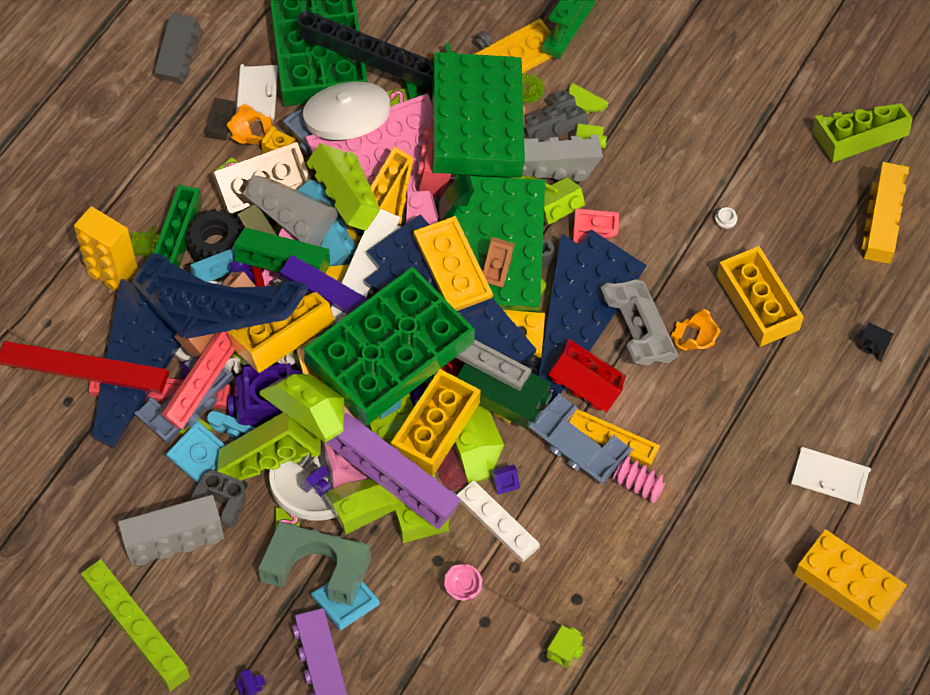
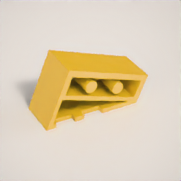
M394 146L370 187L380 209L401 217L398 226H400L413 157Z

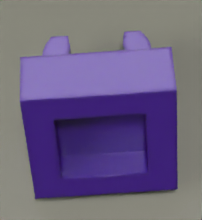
M514 464L506 465L500 469H493V481L498 495L520 488L518 472Z
M323 465L305 479L301 487L306 493L314 488L316 493L322 497L331 488L330 484L325 480L330 472Z
M249 669L240 672L235 684L239 695H257L258 692L263 690L262 686L266 685L263 675L253 677Z

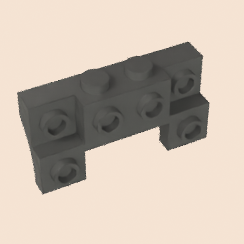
M557 91L554 95L547 97L548 107L524 116V139L538 138L539 142H543L551 137H559L577 129L578 124L587 125V114L576 105L575 97L568 91Z

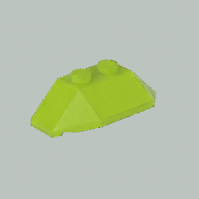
M293 374L274 382L260 391L262 397L325 443L343 432L344 397L313 375Z
M478 405L452 446L468 485L473 480L478 483L491 478L492 471L504 448V443L490 411Z

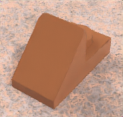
M492 238L483 271L487 283L499 287L504 286L513 258L512 253L515 243Z

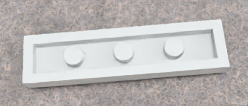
M474 480L457 494L461 499L460 503L522 563L540 548V543Z

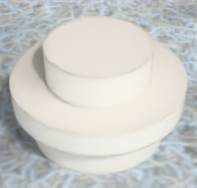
M724 207L716 213L715 221L719 227L729 229L736 225L737 214L732 208Z

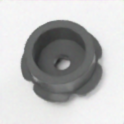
M485 31L474 35V44L480 50L493 44L491 37Z

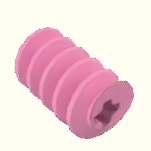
M627 456L617 468L613 480L618 477L617 483L620 485L626 482L627 489H631L634 486V493L636 494L643 490L642 497L646 499L651 495L650 502L654 504L666 482H662L663 475L661 474L654 478L655 470L647 474L646 465L638 469L639 461L636 460L631 465L629 464L630 456Z

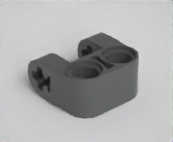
M208 471L203 475L190 501L213 495L215 501L226 505L221 515V524L233 528L247 499L244 484L242 481L223 473ZM211 483H218V486L214 488L208 487ZM233 491L240 492V494L237 496L230 495V493Z

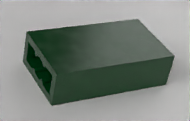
M465 363L456 377L481 390L480 406L527 430L531 423L535 424L541 414L540 408L543 404L547 405L552 396V392H550L551 382L533 373L530 374L520 391Z

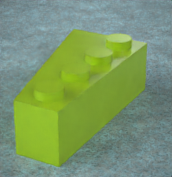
M902 103L874 107V110L871 111L858 109L854 113L843 115L842 112H837L829 117L816 115L814 117L812 133L831 161L836 162L908 136L913 118Z
M319 143L306 164L310 169L314 168L316 170V179L318 182H324L327 187L325 192L336 201L335 207L347 225L367 231L380 212V208L358 160V156L353 152H345Z
M283 412L219 449L217 471L241 481L260 475L261 470L264 469L275 470L280 468L281 464L292 461L294 464L302 461V457L308 455L312 457L319 456L321 453V439Z

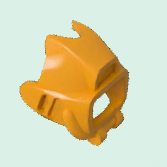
M244 104L238 107V112L227 123V126L232 132L231 138L243 144L262 145L261 141L272 127V118L270 116L266 117L263 113L257 112L251 106ZM261 120L265 134L261 136L253 135L250 123Z
M701 309L682 323L676 322L675 331L671 333L670 337L674 339V343L679 349L693 351L695 349L713 347L721 330L712 320L710 312ZM687 326L699 331L696 340L681 339Z

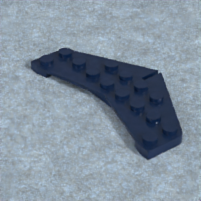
M151 253L132 280L135 289L182 338L185 335L186 339L284 321L292 315L308 291L306 283L297 281L284 282L282 286L229 287L209 283L173 265L168 258L155 253Z

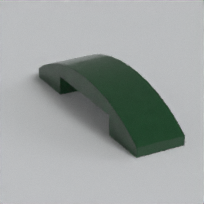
M465 173L459 177L442 195L436 207L439 217L438 222L453 217L458 205L467 206L474 192L470 174Z

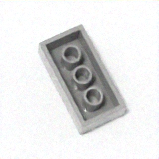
M213 495L118 521L131 566L145 565L150 560L157 558L166 559L174 553L181 551L190 552L202 545H215L220 540L225 539Z

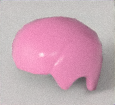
M459 564L452 566L445 574L444 586L451 597L466 601L475 598L480 593L483 579L480 572L473 566Z

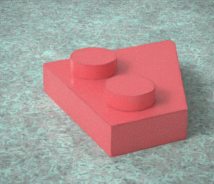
M575 209L573 241L581 245L591 229L607 240L618 235L619 213Z

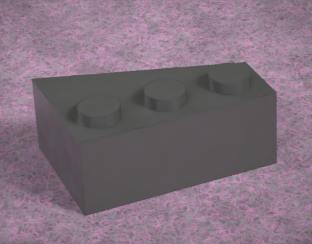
M176 13L170 14L154 72L158 79L183 84L185 78H188L191 62L203 34V30L196 18Z

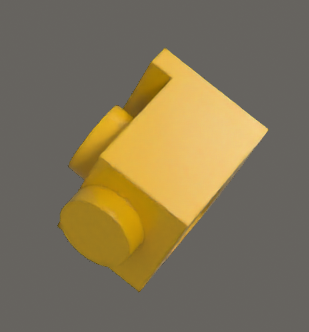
M272 126L261 141L263 154L295 143V138L277 131L276 127Z

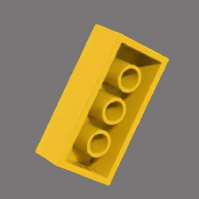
M91 206L74 225L76 238L78 239L83 261L86 265V272L94 280L99 279L104 282L110 290L118 291L121 279L133 283V277L138 272L128 228Z
M760 246L719 263L717 277L760 347L800 330L804 317Z
M439 369L392 440L391 446L395 447L410 461L415 462L427 474L434 476L480 404L481 390Z
M826 529L799 563L794 574L874 631L877 630L907 586Z

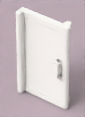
M243 64L240 65L236 113L239 106L249 105L257 112L263 113L266 117L270 116L272 118L271 123H273L275 118L278 65L245 67Z
M801 447L791 484L860 505L871 468Z

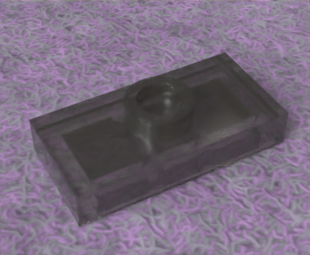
M215 98L206 126L205 137L227 140L230 130L227 123L234 116L237 106L236 101Z

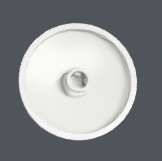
M346 82L325 88L310 98L304 107L303 117L307 129L312 134L324 139L344 140L363 136L380 127L389 117L391 105L387 92L381 87L367 82Z
M323 452L313 459L307 470L297 463L293 464L292 461L281 464V467L278 469H270L269 480L272 495L280 507L293 516L314 521L336 517L324 495L320 497L314 488L306 493L301 487L305 479L324 465L327 468ZM328 474L327 477L325 478V480H326V481L330 484V486H331V488L329 489V491H330V490L333 489V487H332V483H331V480H330V476H329V474Z

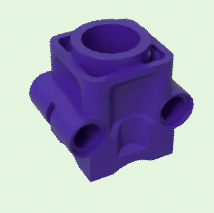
M291 363L269 366L260 373L252 366L243 367L244 374L235 378L238 424L244 426L251 425L257 428L283 413V411L262 397L260 391L280 379L293 374H302L300 371L291 370Z

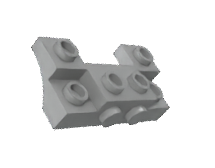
M635 279L617 284L606 283L601 287L605 302L610 307L621 309L634 339L627 343V347L630 351L631 359L636 364L649 366L655 361L670 363L679 356L644 281Z

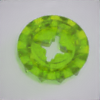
M527 73L522 75L523 102L532 103L539 100L544 93L542 79L537 78L535 73L533 75H528ZM526 83L530 86L529 92L524 87Z

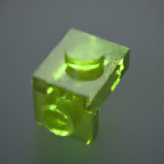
M156 226L151 227V232H131L130 240L135 256H150L151 253H154L160 237Z

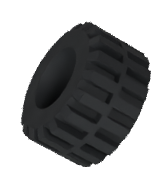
M211 209V212L205 210L202 211V215L197 214L194 216L195 221L191 220L189 228L186 229L190 256L196 263L232 249L242 232L239 220L234 218L232 213L226 214V211L222 209L220 212L216 211V209ZM214 235L226 237L217 244L205 242L207 238Z

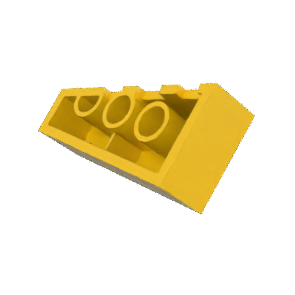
M883 162L877 181L871 184L870 195H873V200H869L867 213L871 214L870 219H866L864 231L868 232L867 237L863 238L861 250H865L864 259L891 263L895 253L899 225L896 224L899 223L903 207L901 204L906 190L904 183L909 172V167Z

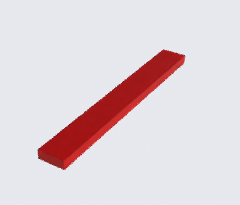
M4 341L0 351V365L161 394L170 373L167 369L8 341Z

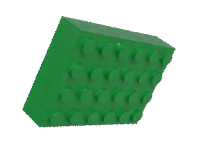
M270 0L283 106L306 104L315 94L333 85L346 82L368 83L364 63L304 40L298 35L297 18L300 13L306 11L360 31L355 0Z
M434 52L432 66V173L460 175L466 173L479 176L522 178L525 163L522 57Z
M455 175V181L461 176ZM470 176L474 192L467 206L458 205L454 216H456L482 272L484 271L493 237L515 243L512 253L513 258L504 286L499 287L488 283L493 293L492 298L503 310L539 313L545 180Z
M412 266L304 348L305 362L332 390L344 397V403L367 426L474 343L475 329Z

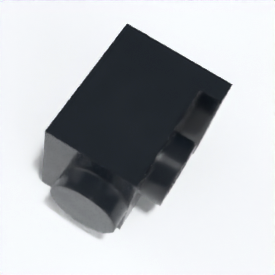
M869 322L865 330L860 329L855 341L859 342V348L868 354L878 356L877 360L881 362L894 333Z

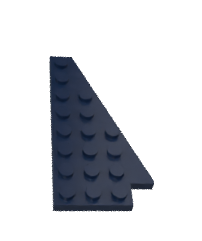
M421 214L367 251L366 255L379 270L364 280L365 286L379 292L413 266L440 294L413 237V231L429 226V223ZM493 298L457 311L475 329L474 340L520 364L536 353L537 349Z
M592 229L581 245L563 234L558 243L542 344V355L538 369V376L551 382V402L566 387L565 385L555 383L548 374L568 338L590 352L619 309L610 307L605 302L601 287L606 283L617 284L635 279L638 280L647 267L646 264Z
M121 279L106 359L166 369L181 346L174 337L177 332L140 295L133 283ZM101 383L92 432L94 440L114 449L135 417V412L139 411L150 391Z

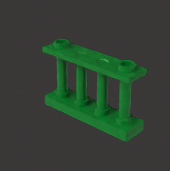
M560 0L548 19L556 23V26L542 45L541 51L560 60L595 7L596 1Z

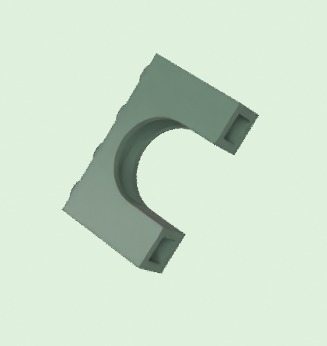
M279 522L259 566L260 581L284 588L292 567L299 559L311 554L325 555L336 563V568L327 587L329 600L352 606L371 562L370 546L360 541L354 542L337 535L331 536L314 529L308 530L300 528L295 524Z

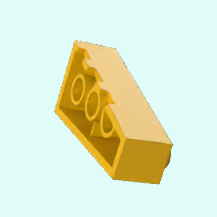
M317 292L303 297L292 315L284 321L227 332L234 350L260 373L336 322L329 302Z

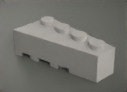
M590 135V139H580V136H571L570 140L559 141L558 137H551L543 142H539L538 138L524 139L525 163L522 176L555 178L557 180L568 177L575 181H585L603 157L598 135Z
M254 175L243 192L247 198L301 242L316 246L321 244L339 215V211L335 206L268 177Z

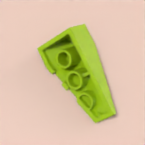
M373 479L345 483L324 493L345 534L406 505Z

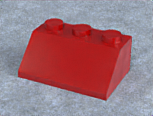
M569 338L548 374L555 383L565 385L571 389L575 396L585 398L595 409L603 410L606 413L622 392L626 378L625 374Z

